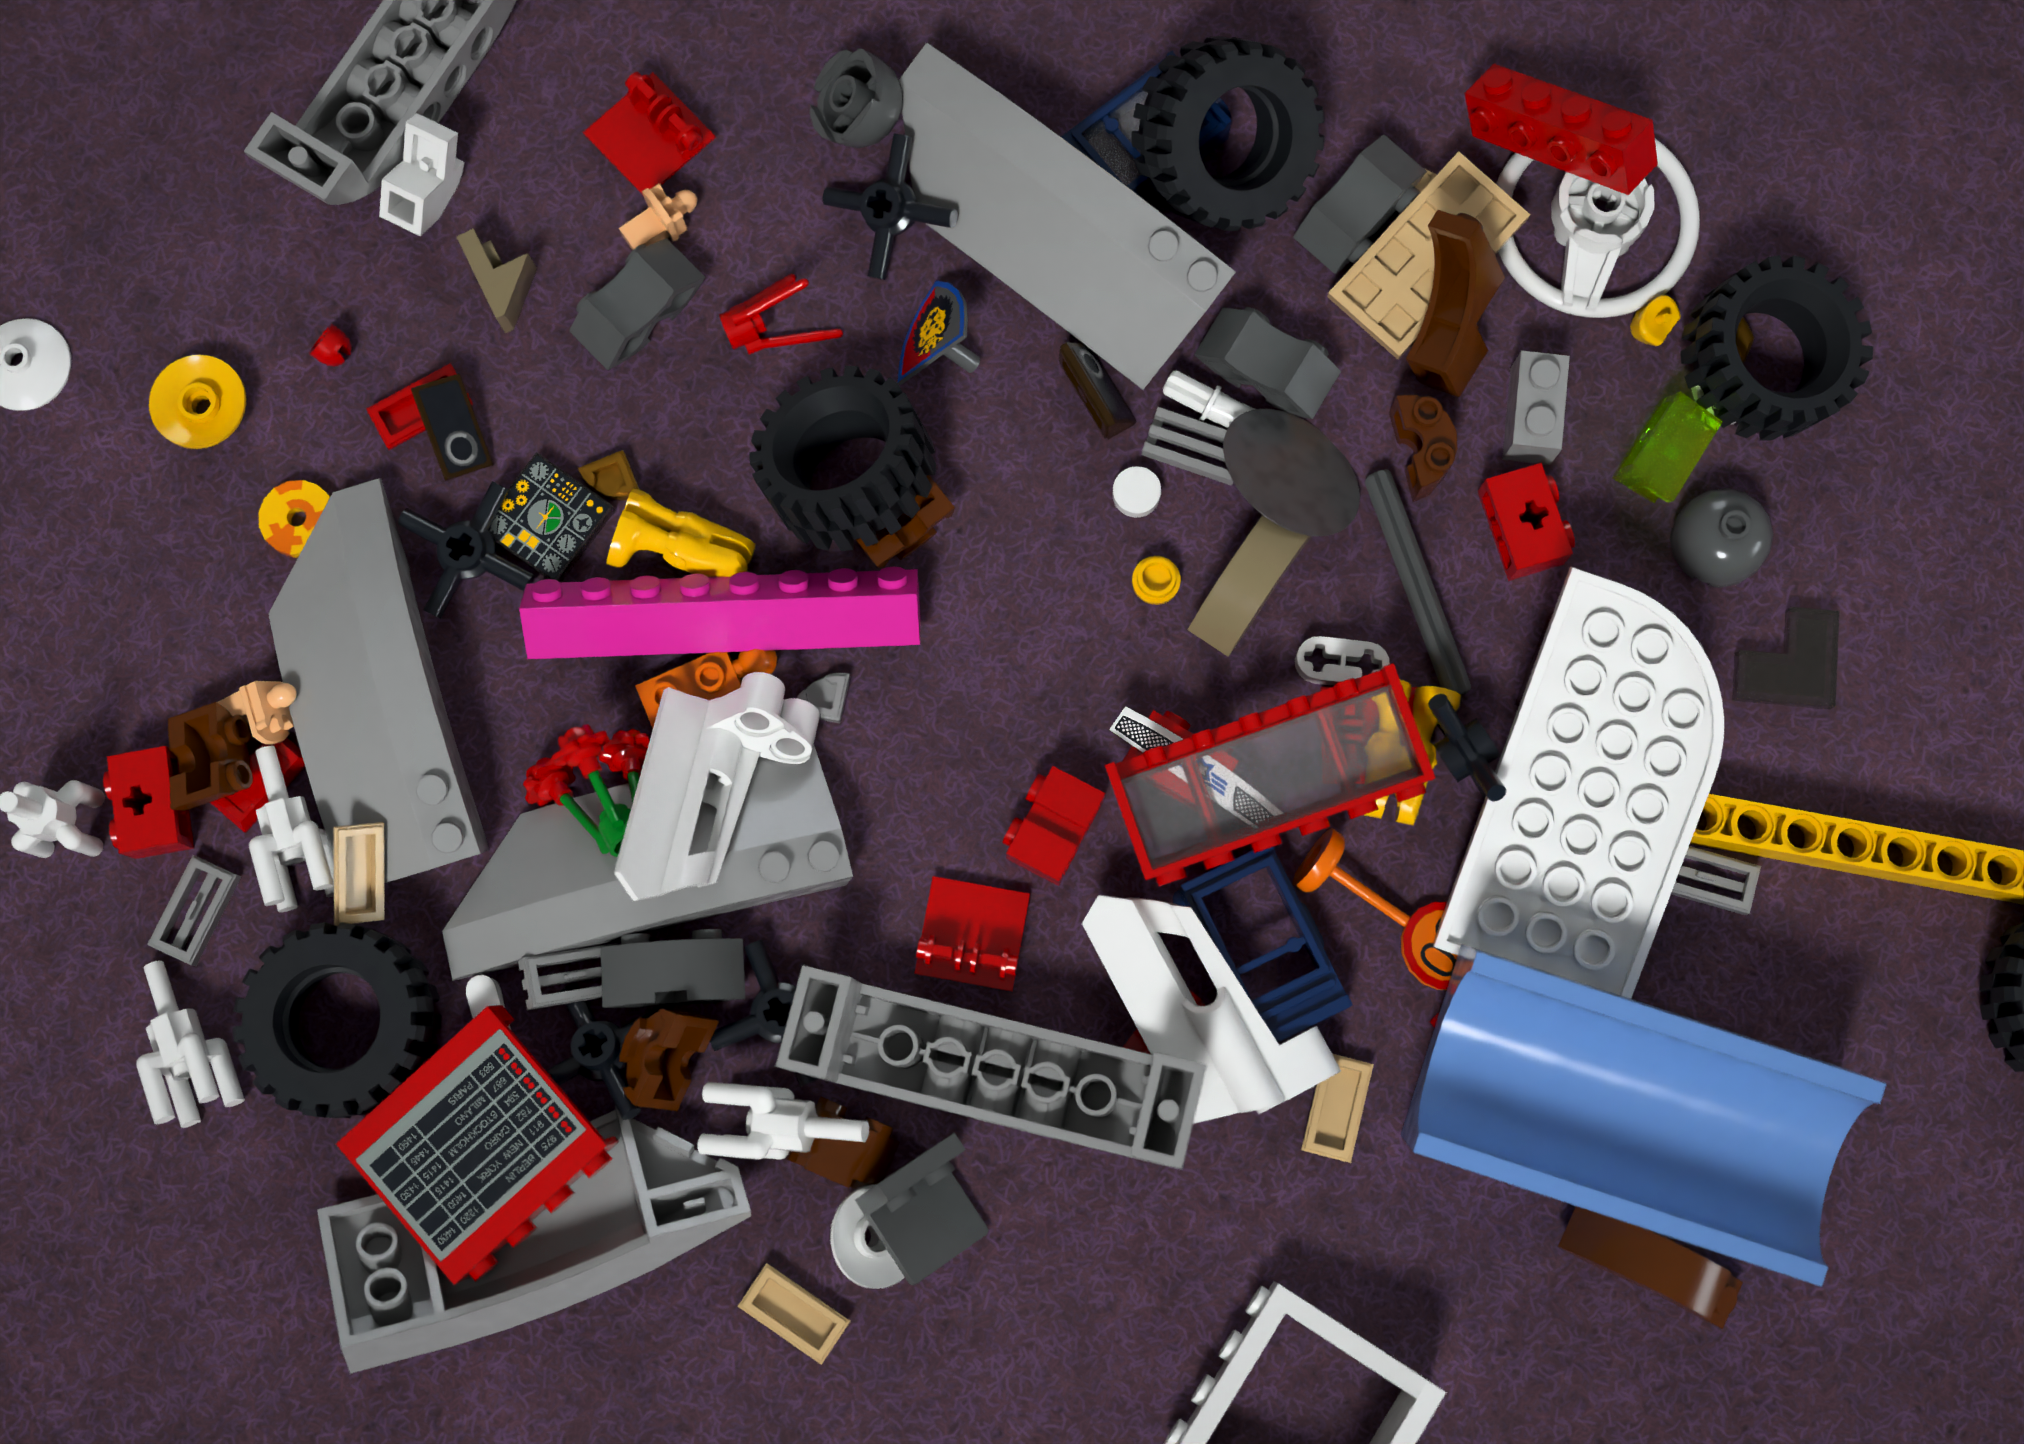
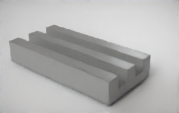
M1158 407L1142 449V455L1232 486L1233 480L1227 469L1155 445L1157 439L1225 462L1223 448L1164 429L1162 425L1166 424L1222 444L1227 430Z
M1689 846L1685 858L1747 875L1745 883L1681 866L1678 876L1742 894L1741 901L1676 882L1671 894L1742 915L1750 914L1761 866Z
M193 855L147 945L189 965L197 966L241 876ZM203 870L208 874L195 900L190 905L173 943L169 944L166 940ZM220 878L222 882L187 951L183 949Z
M614 943L536 955L518 960L519 970H523L525 979L522 980L523 990H527L529 999L525 1000L527 1010L602 998V985L546 995L541 993V987L602 978L601 967L538 976L537 968L601 958L600 947L618 944Z

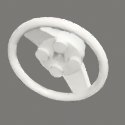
M1655 139L1657 166L1671 184L1678 202L1680 233L1677 246L1668 264L1659 275L1644 287L1626 295L1601 299L1618 256L1625 254L1629 247L1640 237L1648 225L1655 208L1654 189L1652 184L1648 186L1645 178L1629 195L1566 172L1551 202V216L1555 227L1554 236L1558 243L1566 246L1561 290L1548 284L1529 267L1520 254L1513 236L1498 251L1508 272L1526 292L1540 302L1561 312L1588 318H1606L1629 314L1642 309L1654 298L1665 295L1679 281L1689 266L1696 249L1700 227L1699 206L1693 184L1674 154ZM1514 153L1503 168L1496 184L1512 198L1519 178L1534 159ZM1597 199H1602L1607 202L1605 208L1612 210L1604 212L1599 210L1594 204Z

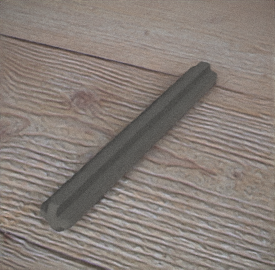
M1387 469L1374 472L1367 476L1365 485L1441 688L1456 691L1461 696L1465 695L1471 690V683L1393 476Z

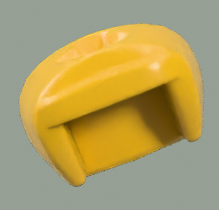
M1667 295L1658 296L1648 302L1645 307L1635 313L1631 321L1630 329L1632 336L1638 341L1651 346L1661 345L1675 324L1680 320L1681 315L1676 302Z

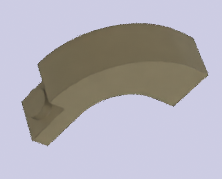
M1262 515L1223 571L1187 630L1228 657L1247 633L1285 572L1312 536L1287 530Z

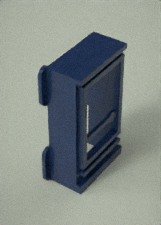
M1274 846L1256 853L1253 851L1246 853L1231 862L1182 884L1179 890L1174 893L1173 903L1192 908L1250 1000V995L1240 975L1289 951L1298 952L1301 946L1304 945L1316 970L1251 1000L1277 1042L1353 1006L1323 949L1324 940L1307 906L1299 901L1274 851ZM1266 867L1300 938L1291 937L1285 945L1236 968L1202 898Z

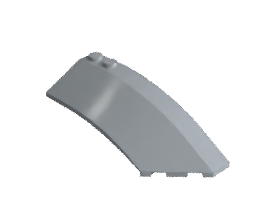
M814 744L810 759L804 763L789 764L763 757L758 758L716 884L697 888L698 886L687 887L662 896L633 901L614 874L618 857L612 856L610 852L602 854L595 839L564 805L559 806L555 803L520 814L442 933L452 981L517 967L519 966L518 960L524 957L588 948L621 939V936L626 934H641L705 917L847 885L853 877L842 828ZM629 783L608 788L615 804H625L628 809L632 808ZM594 792L573 798L599 826V816L605 809L597 793ZM701 803L689 855L707 852L717 809L708 803Z
M615 1105L614 1111L590 1121L604 1139L613 1136L618 1139L619 1142L608 1152L613 1158L612 1161L592 1178L589 1179L583 1174L570 1186L575 1194L555 1212L550 1213L547 1208L532 1221L537 1226L536 1230L519 1245L512 1248L507 1243L494 1256L499 1263L483 1278L475 1282L470 1277L455 1285L452 1284L378 1194L317 1209L340 1346L350 1374L456 1346L507 1330L604 1293L660 1267L751 1217V1210L738 1166L722 1158L716 1161L704 1154H700L694 1149V1144L660 1127L655 1130L633 1118L623 1120Z

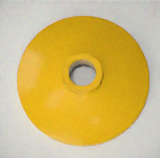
M191 355L172 362L158 375L149 396V412L157 430L170 442L190 449L211 447L227 439L241 423L246 409V391L239 375L226 362L208 355ZM202 400H210L209 408L204 413L198 414L196 412L197 404Z

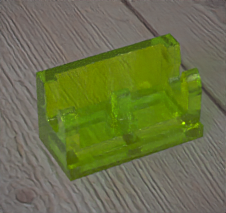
M1681 391L1661 399L1612 479L1622 483L1652 503H1655L1658 497L1667 503L1674 501L1723 421Z

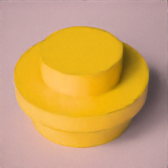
M1150 556L1143 559L1135 567L1132 575V586L1136 595L1142 601L1153 605L1164 604L1173 599L1181 583L1180 572L1177 566L1171 560L1162 556Z

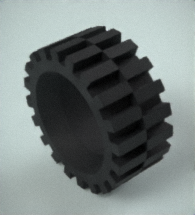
M1780 255L1767 257L1759 264L1755 261L1704 296L1705 299L1698 303L1689 315L1695 320L1684 327L1681 339L1692 341V344L1680 351L1681 364H1693L1694 368L1693 372L1684 377L1688 389L1700 386L1704 395L1696 400L1697 404L1703 411L1714 406L1719 413L1713 421L1722 428L1733 422L1738 423L1735 435L1749 438L1759 432V441H1772L1783 435L1784 439L1794 436L1841 411L1840 408L1851 403L1858 395L1854 389L1866 382L1870 371L1860 368V366L1873 359V346L1862 345V339L1872 334L1870 321L1858 323L1855 313L1864 309L1859 297L1857 296L1848 302L1842 292L1850 285L1841 276L1832 282L1827 281L1825 276L1829 268L1819 262L1804 270V257L1792 256L1783 263L1781 262ZM1762 313L1773 316L1785 323L1796 335L1804 355V372L1801 382L1794 392L1781 393L1769 390L1759 384L1745 368L1736 345L1738 325L1744 314Z
M845 366L844 375L838 377L832 367L820 371L821 381L812 383L809 376H806L797 381L801 390L791 396L784 390L775 398L781 407L777 412L766 409L760 420L766 430H754L751 442L757 451L750 452L749 459L750 465L755 471L752 475L756 484L789 531H793L797 539L806 544L811 539L818 549L828 551L832 540H834L841 551L854 550V539L861 538L866 547L878 543L876 532L885 527L890 535H893L902 528L897 519L903 513L910 518L915 516L920 510L915 497L919 495L927 498L932 488L926 476L936 474V462L931 455L935 453V449L905 392H902L898 383L889 377L885 381L880 371L869 368L864 377L858 366ZM864 437L886 442L876 462L857 479L829 490H810L811 478L816 466L836 446L852 439Z

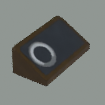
M1066 342L1061 345L1059 364L1103 437L1109 440L1132 427L1136 423V419L1096 353L1083 343Z
M460 374L411 388L445 481L493 465Z

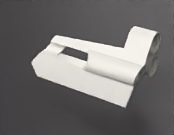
M764 672L747 674L743 677L739 689L711 700L689 695L670 687L663 690L614 870L615 876L633 901L662 896L687 887L698 886L697 888L716 884L758 758L763 757L789 764H800L810 759L820 717L819 710L812 703L798 698L783 699L785 693L784 683L779 678ZM705 802L717 809L707 852L689 855L701 803Z
M1098 895L1082 925L1151 1055L1157 1052L1207 1065L1193 1124L1255 1110L1259 1115L1341 1071L1317 1026L1281 1045L1277 1043L1191 907L1153 899ZM1159 933L1175 934L1190 939L1217 989V998L1213 1003L1207 1006H1197Z

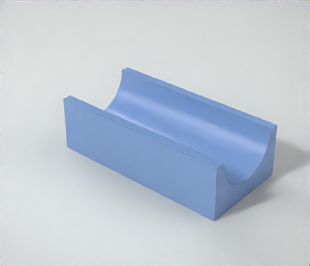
M1461 944L1403 1125L1401 1137L1414 1153L1822 1287L1828 1266L1821 1254L1820 1223L1830 1174L1841 1145L1851 1126L1868 1106L1876 1103L1880 1104L1886 1083L1822 1060Z

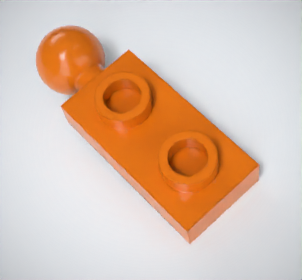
M753 649L740 652L739 657L732 660L729 652L708 653L637 684L635 687L653 728L665 688L670 687L707 700L722 697L739 689L742 682L740 678L749 673L764 672L772 674L777 666V654L775 650Z

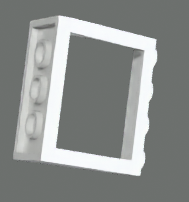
M1273 1282L1269 1290L1260 1286L1245 1311L1252 1316L1242 1334L1233 1330L1218 1355L1225 1360L1215 1378L1206 1374L1191 1399L1192 1402L1197 1404L1196 1409L1187 1423L1181 1419L1175 1423L1164 1444L1207 1443L1285 1314L1402 1389L1369 1444H1416L1446 1392L1280 1284Z

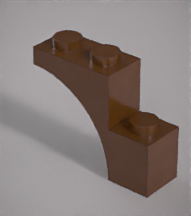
M1437 210L1428 224L1435 258L1431 297L1422 327L1406 360L1419 383L1460 397L1488 352V348L1479 332L1477 322L1505 279V276L1496 259V253L1486 238L1483 226L1476 218L1466 213L1454 215Z

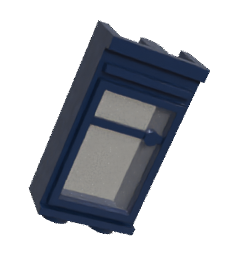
M1173 51L1169 52L1166 55V57L1168 55L1176 56ZM1160 63L1061 136V138L1145 201L1153 196L1146 188V181L1150 178L1140 175L1135 159L1141 156V150L1132 147L1131 132L1139 131L1140 119L1133 117L1136 103L1144 105L1148 93L1143 91L1142 88L1149 76L1158 78L1162 74V71L1159 69ZM1220 97L1208 109L1200 128L1199 151L1201 159L1229 138L1232 122L1231 113Z

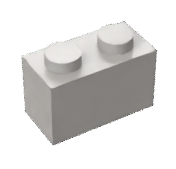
M1520 351L1510 368L1502 460L1551 465L1562 450L1570 356Z

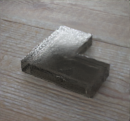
M1791 606L1786 609L1784 654L1738 650L1735 652L1732 701L1828 710L1836 707L1840 611Z

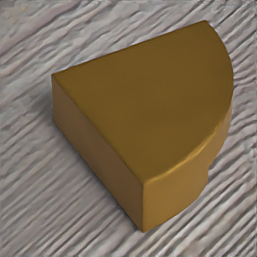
M623 450L578 468L587 484L607 498L627 500L633 488L640 490Z

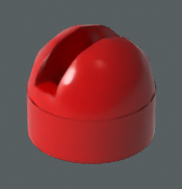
M330 324L314 343L309 354L325 365H342L345 363V359L338 351L350 355V339L343 331Z

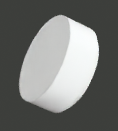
M1136 466L1123 470L1114 481L1112 492L1114 504L1120 512L1129 517L1137 518L1150 514L1155 510L1160 501L1161 484L1159 479L1152 471L1144 467Z

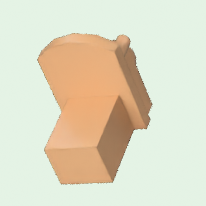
M658 183L653 188H647L642 191L648 209L619 228L623 238L632 250L639 245L646 244L649 246L668 237L674 242L679 239L678 236L687 230L683 214L686 212L691 213L695 209L697 196L690 190H681L675 193L676 196L671 199L669 196L667 197Z
M253 681L248 685L240 687V691L217 702L226 708L232 716L241 715L244 717L247 723H249L252 736L264 744L273 745L284 741L290 734L289 729L294 727L288 706L295 701L297 691L289 683Z

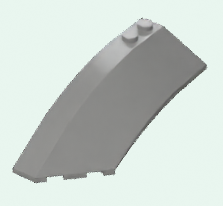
M926 42L899 79L903 91L902 115L905 135L912 137L908 158L912 189L919 203L953 208L958 212V219L954 228L927 225L1143 390L1207 311L1236 271L1078 149Z
M378 478L332 493L269 612V619L283 683L293 685L297 691L295 701L288 707L333 857V827L383 822L384 883L481 854L488 851L489 846L441 695L409 573V564L382 480Z

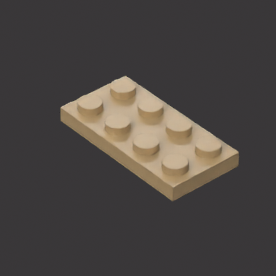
M1459 151L1328 292L1327 297L1397 360L1415 342L1428 309L1435 267L1434 246L1428 224L1436 211L1441 210L1454 215L1466 213L1476 218L1482 224L1486 238L1495 253L1506 244L1531 215Z

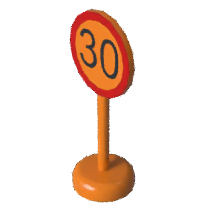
M1335 829L1327 830L1316 841L1298 868L1293 879V886L1302 892H1313L1329 876L1404 927L1401 935V952L1408 970L1422 984L1436 990H1447L1458 955L1433 946L1447 902H1432L1418 908L1411 916L1407 915L1336 866L1343 855L1345 839Z

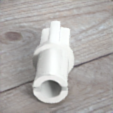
M1173 371L1163 387V393L1166 396L1201 413L1200 420L1204 421L1207 418L1226 428L1239 415L1256 410L1221 392L1222 387L1217 385L1214 390L1179 371Z

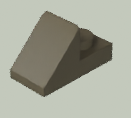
M474 228L456 236L495 318L505 333L514 330L537 271L529 254H524L503 264L492 241L489 240L482 243Z

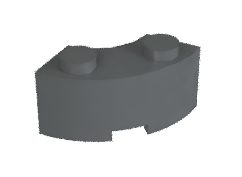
M1382 135L1357 156L1339 181L1312 207L1293 238L1336 274L1349 261L1355 264L1374 244L1371 239L1396 211L1401 214L1421 193L1415 187L1427 171L1386 135Z
M667 238L649 246L642 244L636 247L628 255L625 261L626 266L616 277L599 291L588 293L576 307L578 314L569 332L607 370L623 363L643 349L650 342L648 337L654 326L659 321L668 317L673 321L689 303L705 279V276Z
M1245 307L1244 310L1222 308L1194 355L1212 371L1238 388H1240L1241 384L1254 386L1266 398L1265 403L1285 412L1313 419L1341 373L1327 358L1329 355L1327 349L1311 339H1304L1302 341L1283 333L1270 325L1269 319L1254 308Z
M721 929L692 931V939L651 942V934H626L621 936V945L600 947L603 1008H644L661 1004L664 1006L718 1003L745 999L743 939L722 938Z

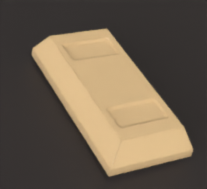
M384 823L333 827L334 925L337 926L341 922L354 924L384 920Z
M1333 1054L1341 1071L1316 1085L1301 1150L1351 1163L1374 1064Z
M766 1263L738 1305L740 1309L821 1365L850 1323L849 1319L768 1263Z

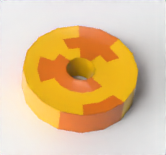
M305 480L287 481L274 487L264 498L258 512L259 529L265 541L279 553L298 558L331 496L317 484ZM297 512H305V522L300 526H292L291 519L293 515Z

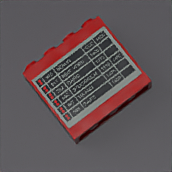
M503 1005L487 1006L336 1143L337 1147L453 1285L470 1277L477 1282L488 1274L499 1263L494 1255L507 1243L514 1248L530 1236L537 1228L532 1221L546 1208L550 1213H553L564 1205L575 1194L570 1186L583 1174L590 1179L606 1167L613 1159L608 1152L619 1142L615 1136L604 1139L510 1030L508 1026L515 1019Z

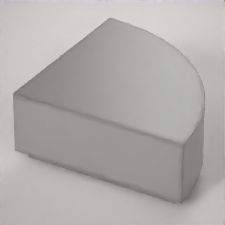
M832 673L810 684L797 698L812 703L819 710V720L841 723L850 674Z

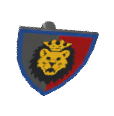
M936 280L922 301L909 327L902 347L898 369V384L902 385L942 355L968 373H972L978 367L980 357L960 343L967 338V304L963 294L952 284Z

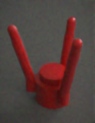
M793 274L787 275L747 301L719 314L732 348L737 349L745 345L749 355L765 348L841 338L843 331L842 329L819 330L760 338L759 334L767 331L761 312L791 297L809 285V281L806 278L796 281V276Z

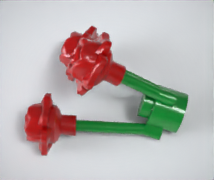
M584 724L582 727H573L567 730L564 735L558 737L559 751L555 752L551 758L544 757L537 760L535 765L527 769V779L523 782V786L527 790L525 800L528 804L537 802L541 807L546 806L552 800L559 806L564 805L595 839L602 854L610 852L612 856L618 857L631 809H628L625 804L614 803L600 775L602 767L599 761L607 764L612 772L622 770L624 779L629 782L633 804L650 741L649 736L635 729L628 731L620 730L613 734L610 740L606 731L594 733L589 724ZM573 767H579L583 777L590 779L605 809L599 816V826L572 798L573 792L568 786L576 780V776L573 774Z

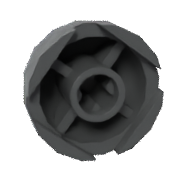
M857 48L858 51L853 53L846 49L842 50L825 64L813 88L820 92L817 100V107L810 104V117L814 129L822 138L836 144L859 149L879 143L892 131L901 113L903 91L896 73L887 63L878 56L864 49Z
M1721 488L1700 494L1682 508L1671 530L1670 543L1673 557L1685 574L1692 579L1696 577L1701 582L1709 583L1708 586L1720 588L1738 585L1754 575L1770 554L1774 534L1771 519L1759 501L1746 492Z

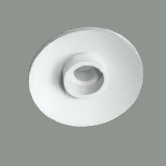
M17 319L0 326L1 407L16 411L36 409L52 401L65 387L71 372V353L64 337L51 325L36 319ZM18 353H23L21 363L11 366L12 358Z
M867 1185L851 1192L839 1205L831 1226V1248L838 1267L849 1280L865 1288L880 1289L898 1283L904 1278V1275L855 1201V1199L876 1186ZM867 1228L871 1233V1240L868 1245L865 1241V1231Z

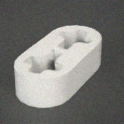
M1318 636L1305 640L1299 647L1295 657V668L1299 676L1308 682L1334 686L1351 678L1362 677L1361 668L1345 666L1346 661L1358 662L1363 654L1371 655V662L1379 665V669L1373 670L1372 673L1381 670L1384 666L1389 665L1390 662L1386 651L1378 644L1367 641ZM1319 648L1323 649L1322 655L1324 658L1339 660L1338 665L1324 664L1321 672L1313 671V664L1305 661L1304 656H1311L1314 649Z

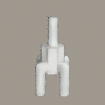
M275 746L257 749L255 753L269 802L255 810L262 835L255 836L250 840L249 849L264 905L271 906L276 904L278 912H287L298 907L287 865L306 861L313 889H324L326 897H333L334 857L325 829H318L317 824L310 820L304 797L289 798Z
M77 780L68 781L58 792L28 782H20L14 787L13 792L7 791L0 795V810L7 812L8 821L15 823L19 827V830L13 835L11 840L14 849L41 858H47L54 852L55 847L52 841L58 840L65 848L88 856H97L103 850L101 839L85 834L75 826L77 817L75 807L79 803L92 808L100 807L105 801V795L102 790Z
M154 961L145 965L143 968L158 1016L150 1020V1025L146 1027L153 1052L141 1055L137 1060L136 1066L154 1124L166 1123L175 1118L162 1075H165L181 1128L201 1122L188 1079H192L199 1103H206L217 1099L219 1093L209 1062H211L224 1106L232 1107L244 1102L245 1099L227 1043L221 1038L205 1040L194 1009L179 1011L163 961Z
M707 1082L703 1088L702 1095L706 1103L751 1106L746 1118L748 1136L701 1134L697 1145L700 1154L747 1159L767 1158L781 1160L787 1157L789 1151L805 1153L810 1151L815 1138L865 1142L869 1135V1124L867 1121L818 1117L814 1102L794 1099L793 1092L787 1088Z

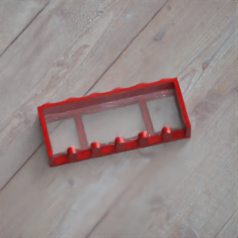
M1394 663L1368 675L1339 682L1333 687L1317 693L1291 699L1283 705L1260 713H1251L1232 723L1212 730L1206 729L1181 741L1164 747L1158 746L1130 759L1105 765L1145 881L1155 878L1158 887L1187 877L1184 867L1200 861L1204 862L1206 870L1235 860L1232 850L1251 844L1253 852L1256 853L1282 844L1280 833L1299 827L1301 835L1305 836L1330 827L1328 816L1347 810L1349 818L1353 819L1379 810L1376 800L1395 793L1399 803L1427 793L1424 783L1436 779Z

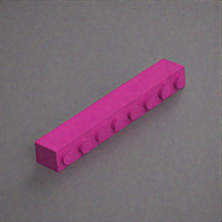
M886 567L880 571L858 572L848 568H841L830 573H805L800 570H790L777 575H756L751 572H740L731 577H707L703 574H690L683 578L658 579L654 576H640L633 580L614 581L601 577L590 578L584 582H559L553 579H545L536 583L526 584L519 607L527 659L742 652L753 649L769 651L920 645L921 616L918 569L905 570L901 567Z

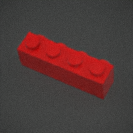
M1493 64L1464 93L1473 137L1629 195L1658 165L1653 120L1497 64Z

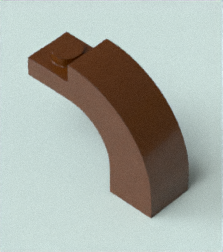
M1578 1206L1575 1207L1558 1247L1584 1262L1632 1282L1723 1329L1729 1314L1736 1306L1737 1295L1743 1284L1742 1281L1730 1275L1731 1272L1653 1231Z

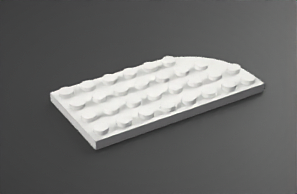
M1573 567L1569 568L1495 770L1496 775L1506 788V794L1499 801H1490L1487 796L1484 800L1439 923L1433 943L1435 948L1458 955L1461 944L1608 992L1632 998L1715 779L1724 741L1723 703L1718 681L1711 663L1690 630L1659 602L1623 584Z

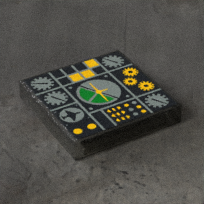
M536 452L508 488L510 491L489 531L495 543L543 577L562 582L616 510L607 501Z

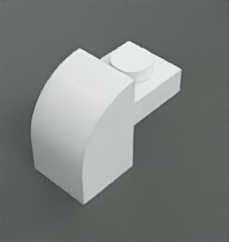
M415 113L406 121L403 161L382 178L379 217L420 237L441 217L459 185L464 167V161L456 158L457 132L418 113Z

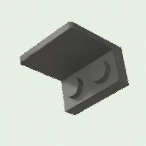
M955 1133L855 1199L910 1285H915L987 1235L989 1231L952 1174L955 1168L950 1160L966 1150Z

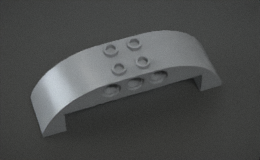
M383 0L297 124L293 125L271 112L245 148L244 153L329 205L354 202L371 194L382 185V178L403 161L406 121L415 113H418L436 123L440 122L496 40L516 0Z
M802 965L775 1067L1012 1129L1137 1160L1183 1169L1207 1065L1157 1052L1154 1055L898 993L862 984L852 977Z

